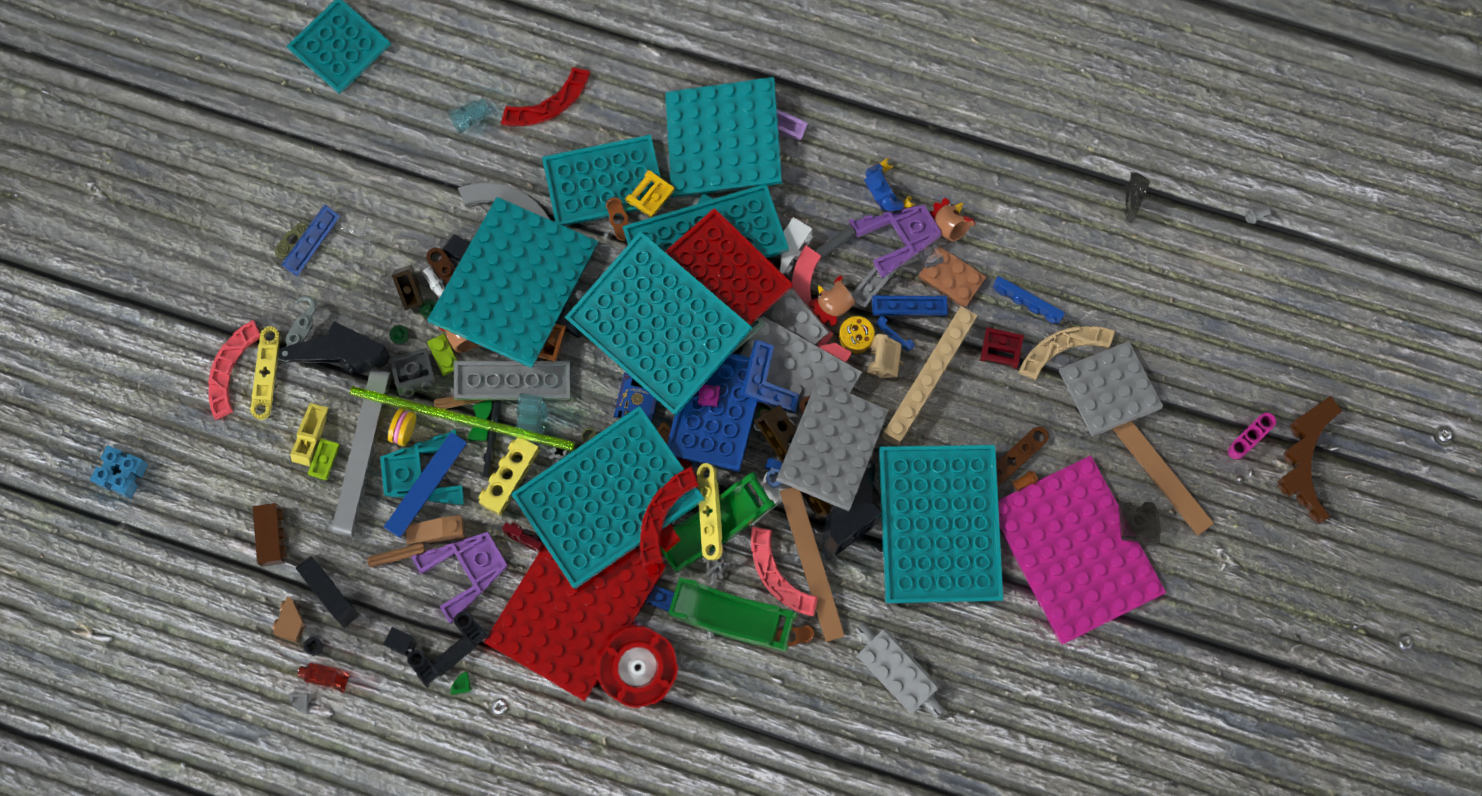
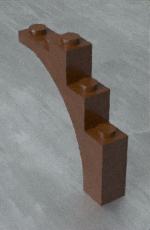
M1331 396L1289 425L1292 434L1299 438L1300 441L1283 453L1285 461L1290 466H1293L1294 469L1277 481L1278 487L1283 494L1288 497L1294 493L1296 494L1297 501L1306 507L1310 518L1318 524L1325 521L1330 515L1320 504L1314 491L1311 473L1312 456L1321 432L1332 419L1342 412Z

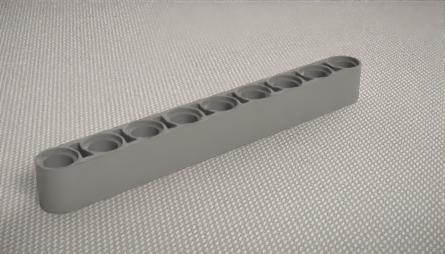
M371 369L332 526L333 534L354 536L391 384V372Z

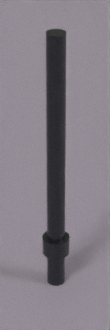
M493 400L487 449L483 457V462H485L483 477L490 478L492 463H495L494 448L501 400Z

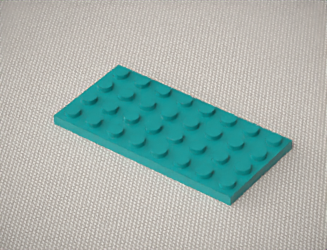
M759 185L622 226L628 244L641 231L665 252L715 208L766 258L789 252V247L767 185Z

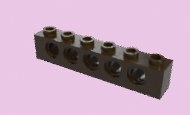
M779 404L754 421L783 464L790 447L788 442L791 444L797 428L792 424L786 411ZM800 491L817 518L831 512L830 509L834 506L833 504Z

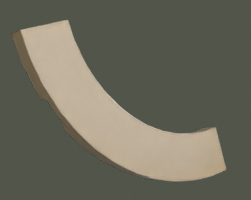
M1076 326L1058 331L1042 340L1027 355L1018 374L1036 380L1041 369L1052 357L1073 347L1096 346L1109 349L1116 331L1098 326Z

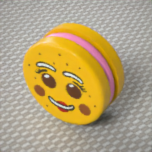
M853 316L846 319L839 331L840 344L843 348L854 354L867 351L871 347L875 336L872 323L861 316Z
M402 408L398 409L390 424L388 432L389 442L403 447L407 445L415 428L416 413Z

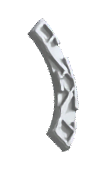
M476 183L458 188L465 206L494 202L496 197H499L549 219L545 211L532 198L509 186L494 183Z

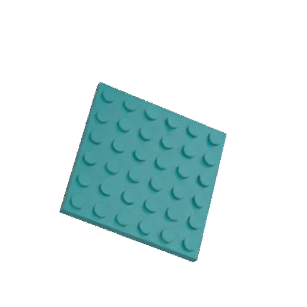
M774 77L665 92L670 183L674 187V192L671 194L672 198L747 189L759 185L782 184Z

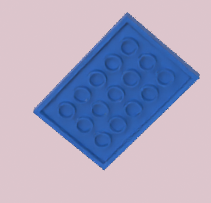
M731 354L704 384L720 386L721 392L718 407L699 405V389L678 415L674 416L667 446L676 459L700 464L708 463L714 467L740 472L758 401L742 395L750 357Z

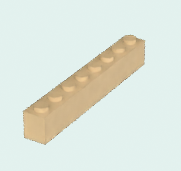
M960 306L883 432L882 438L895 446H900L975 323L976 314Z

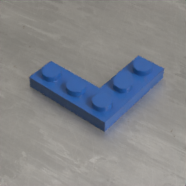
M758 339L755 340L742 395L773 407L780 404L782 409L789 413L796 412L799 394L766 382L774 345Z

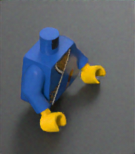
M889 158L865 171L867 178L864 181L883 212L911 208L915 205V203L910 202L911 196H908L903 202L901 200L898 201L882 172L885 173L893 167V165L890 166L887 163L890 160Z

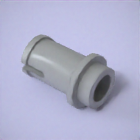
M1268 206L1256 210L1249 209L1245 213V218L1248 223L1255 224L1256 221L1270 218L1271 211Z

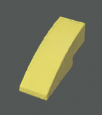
M313 403L309 404L297 431V440L290 454L292 462L311 466L323 433L329 410L328 407Z

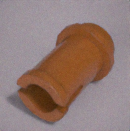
M1027 471L1024 476L1012 481L1016 491H1020L1031 484L1035 485L1038 478L1034 471Z

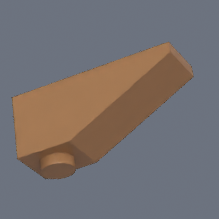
M461 515L441 517L411 524L406 530L407 546L418 543L426 544L466 539L464 519Z

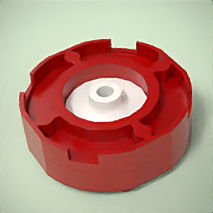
M627 625L616 629L607 636L597 652L595 671L599 684L611 698L627 707L640 708L655 704L666 696L676 680L678 664L674 648L665 637L647 626Z

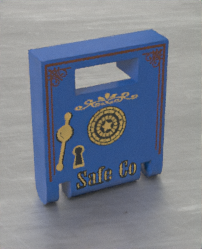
M624 372L614 418H618L620 411H622V418L640 406L652 423L658 400L646 389L632 386L633 378Z

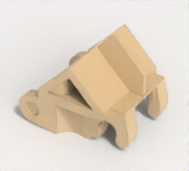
M877 334L873 339L870 354L876 355L875 362L869 364L867 374L878 375L879 378L897 377L899 365L904 364L900 360L902 344L888 338L887 335Z

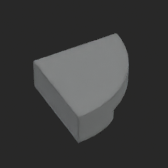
M289 693V701L292 706L299 712L308 714L310 694Z

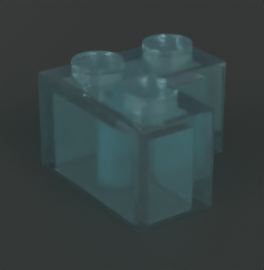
M520 393L516 410L518 420L515 437L517 439L520 436L529 442L539 443L540 438L544 437L545 426H543V421L548 417L549 408H547V403H545L542 396Z

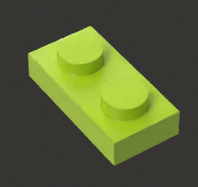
M445 334L427 341L442 375L445 376L454 372V361L457 360Z
M321 438L308 475L327 481L340 444Z

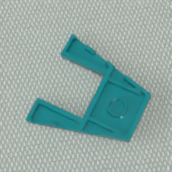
M456 429L451 430L456 435ZM451 432L443 435L440 434L406 449L403 448L381 456L384 496L404 499L421 475L420 454L437 452ZM462 485L436 488L427 502L464 506Z

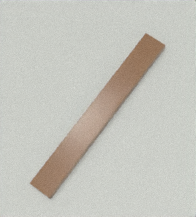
M1132 421L1112 429L1197 536L1214 524Z
M793 487L781 490L779 492L812 596L818 597L816 613L825 642L844 637L845 635L801 492Z

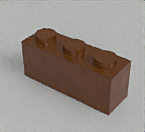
M277 503L252 506L257 564L261 567L285 564L284 558H287L286 546H283V539L286 537L285 529L281 524V520H284L283 509Z

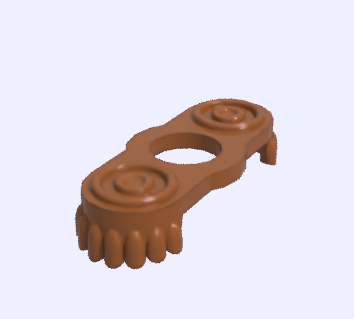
M612 197L606 203V208L610 215L609 221L614 228L617 239L625 241L626 237L622 226L628 225V216L623 210L622 201L617 197ZM617 213L624 216V221L621 224H616L613 221V216Z
M809 625L797 628L792 627L791 631L796 634V639L793 642H787V645L795 646L799 643L811 641L814 637V630ZM783 630L777 631L775 641H780Z

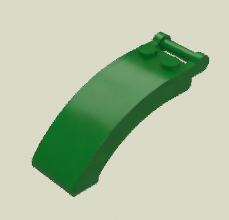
M755 472L748 474L719 496L722 545L776 505L772 499L770 500L758 482V476ZM749 483H751L752 487L762 500V506L759 504L756 497L748 487ZM713 509L707 511V514L710 515V513L713 512ZM699 511L673 527L681 539L667 552L661 547L663 554L675 573L704 557L702 553ZM712 545V547L709 548L710 553L715 550L714 545Z
M679 577L668 612L669 616L697 628L738 641L777 649L782 652H787L788 650L787 642L793 621L796 620L798 615L796 612L781 609L779 606L734 596L708 587L698 581ZM781 617H785L786 621L781 638L777 642L775 638Z

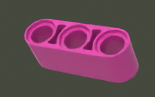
M1271 413L1260 415L1228 447L1229 456L1236 460L1245 456L1275 426L1276 419ZM1261 420H1266L1269 427L1263 426ZM1249 432L1255 435V440L1249 438ZM1235 445L1242 448V453L1235 450Z

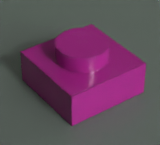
M703 385L700 388L698 404L718 407L721 392L720 386Z

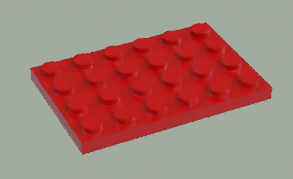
M715 208L665 251L666 254L749 325L793 287V284Z

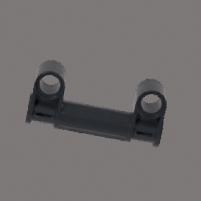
M464 611L457 613L454 623L464 636L434 661L431 662L420 650H413L408 654V664L427 688L438 676L442 677L454 665L476 649L477 644L485 638H489L488 634L469 613ZM468 617L469 623L466 626H460V618ZM418 654L421 655L422 662L414 665L412 662L413 657Z

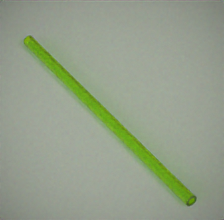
M355 386L351 387L349 393L351 396L568 451H573L575 442Z

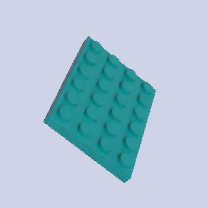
M651 134L542 157L555 222L563 226L609 217L606 203L612 197H617L622 201L624 212L640 211L635 206L630 205L625 198L628 194H632L644 179V175L648 170L660 177ZM654 182L648 184L637 200L641 201Z

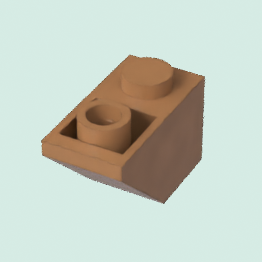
M287 596L286 600H283L280 605L279 611L281 614L279 619L275 620L272 630H274L273 634L277 637L299 644L306 623L295 600Z

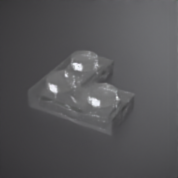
M932 242L902 265L910 264L920 259L927 269L943 263L944 259L934 242Z

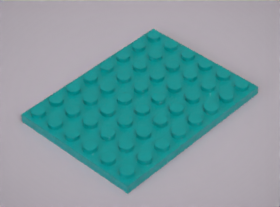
M496 197L428 317V322L533 368L598 246V241Z
M641 231L565 316L571 324L675 416L678 415L753 329Z
M639 406L521 486L511 495L572 587L576 589L640 545L643 517L652 498L673 476L684 469ZM697 487L685 493L675 502L664 520L662 529L705 500Z
M995 445L879 447L885 604L1003 601Z

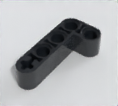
M312 556L296 567V570L343 628H346L360 616Z

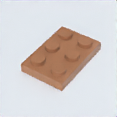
M939 246L918 278L966 308L985 281L986 276Z

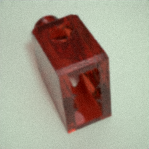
M311 662L308 664V667L300 666L298 670V677L303 678L305 683L340 693L345 692L350 675L338 668Z

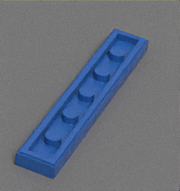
M452 432L448 435L384 525L386 530L398 538L402 537L466 447V441Z

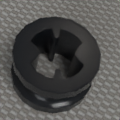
M310 637L304 642V650L311 656H317L322 652L323 644L318 638ZM315 641L318 648L310 652L309 644H313Z

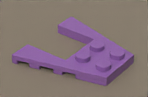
M925 205L901 209V212L897 213L885 212L883 215L872 217V215L864 216L863 219L855 221L854 219H849V225L854 229L857 237L892 224L905 247L873 260V264L881 278H884L941 237V230Z
M488 532L411 556L418 570L423 574L455 554L472 582V587L440 606L450 624L454 622L457 613L465 611L508 567Z

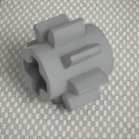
M564 441L561 444L554 442L553 449H548L549 453L553 454L550 456V461L556 460L557 463L570 454L568 451L571 450V446L565 447ZM560 450L564 455L560 456L557 452Z

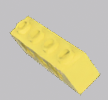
M520 436L516 440L513 439L508 447V454L506 457L503 456L498 464V471L490 476L489 486L486 490H482L478 498L480 500L479 504L483 508L500 517L513 498L511 493L519 488L540 452L538 446ZM517 455L523 457L519 463L513 462V458ZM506 472L513 473L510 479L503 478ZM501 488L503 493L500 496H494L493 492L495 489Z

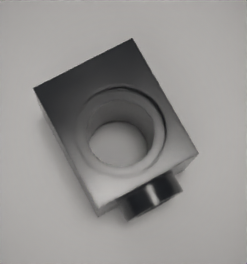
M391 627L383 645L407 657L415 649L417 643L413 636Z

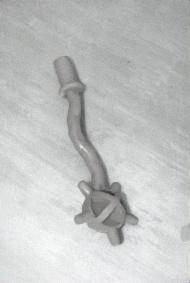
M703 557L702 560L707 563L706 568L708 570L705 576L708 577L711 574L710 587L716 589L715 581L717 575L720 579H723L722 571L730 563L724 562L720 557L717 560H708ZM707 631V638H715V633Z

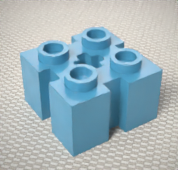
M107 445L100 458L103 464L101 468L96 466L90 481L110 491L112 489L117 494L132 499L138 487L134 482L137 477H143L148 464L131 454L126 455L121 450Z

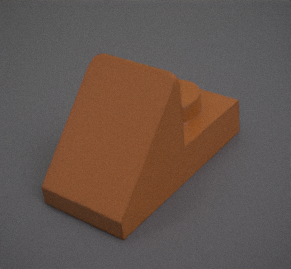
M555 325L539 358L556 362L562 352L561 345L566 332V326Z

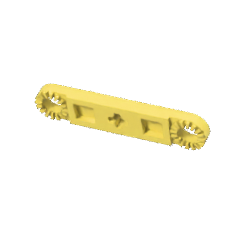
M268 326L261 331L250 410L251 414L258 420L268 418L272 408L281 339L279 331L272 326ZM269 332H274L276 335L272 341L265 339ZM265 369H267L270 372V374H267L266 377H264L261 374V372H264ZM264 405L266 408L265 412L260 415L257 414L256 408Z
M704 463L697 470L698 490L705 499L699 504L702 553L708 560H717L722 556L721 553H723L717 470L713 465ZM709 468L710 475L705 479L703 472ZM713 509V512H711L710 515H708L707 511ZM712 545H714L716 551L711 556V554H709V548H711Z

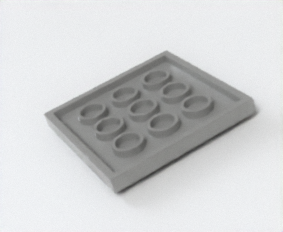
M1129 341L1059 369V373L1092 437L1158 411L1163 407Z

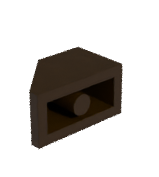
M412 264L394 270L391 276L404 309L408 310L423 305L419 281Z

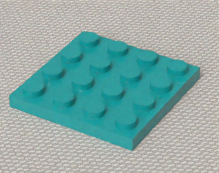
M334 0L286 47L340 95L391 43L343 0Z

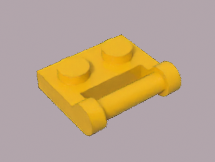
M648 170L644 175V179L631 195H627L625 200L652 218L674 192V187ZM654 182L641 201L637 200L648 184Z

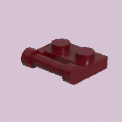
M987 327L980 361L1001 363L1017 369L1024 335ZM988 348L1013 353L1014 357L1009 358L988 353Z

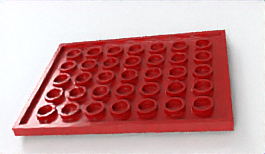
M543 545L488 634L489 638L485 639L484 643L586 702L598 682L595 671L597 652L610 633L621 627L633 624L667 566L661 562L644 568L641 552L639 549L634 548L584 584L574 589L546 546Z

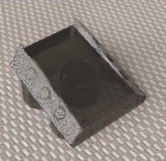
M1131 172V179L1129 182H1126V220L1129 223H1132L1137 215L1150 184L1147 178L1136 172Z
M1132 502L1118 504L1121 541L1160 543L1159 510L1154 503L1145 502L1142 505H1135Z

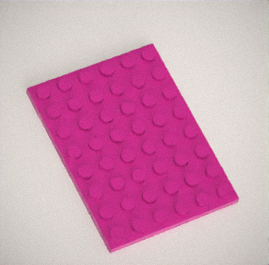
M1091 455L1037 481L1035 485L1031 484L1019 492L1016 491L998 500L1000 531L1061 645L1166 593Z

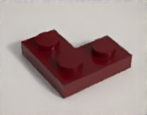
M505 522L502 527L507 537L537 552L541 551L543 547L541 539L533 534L531 536L526 535L519 524Z

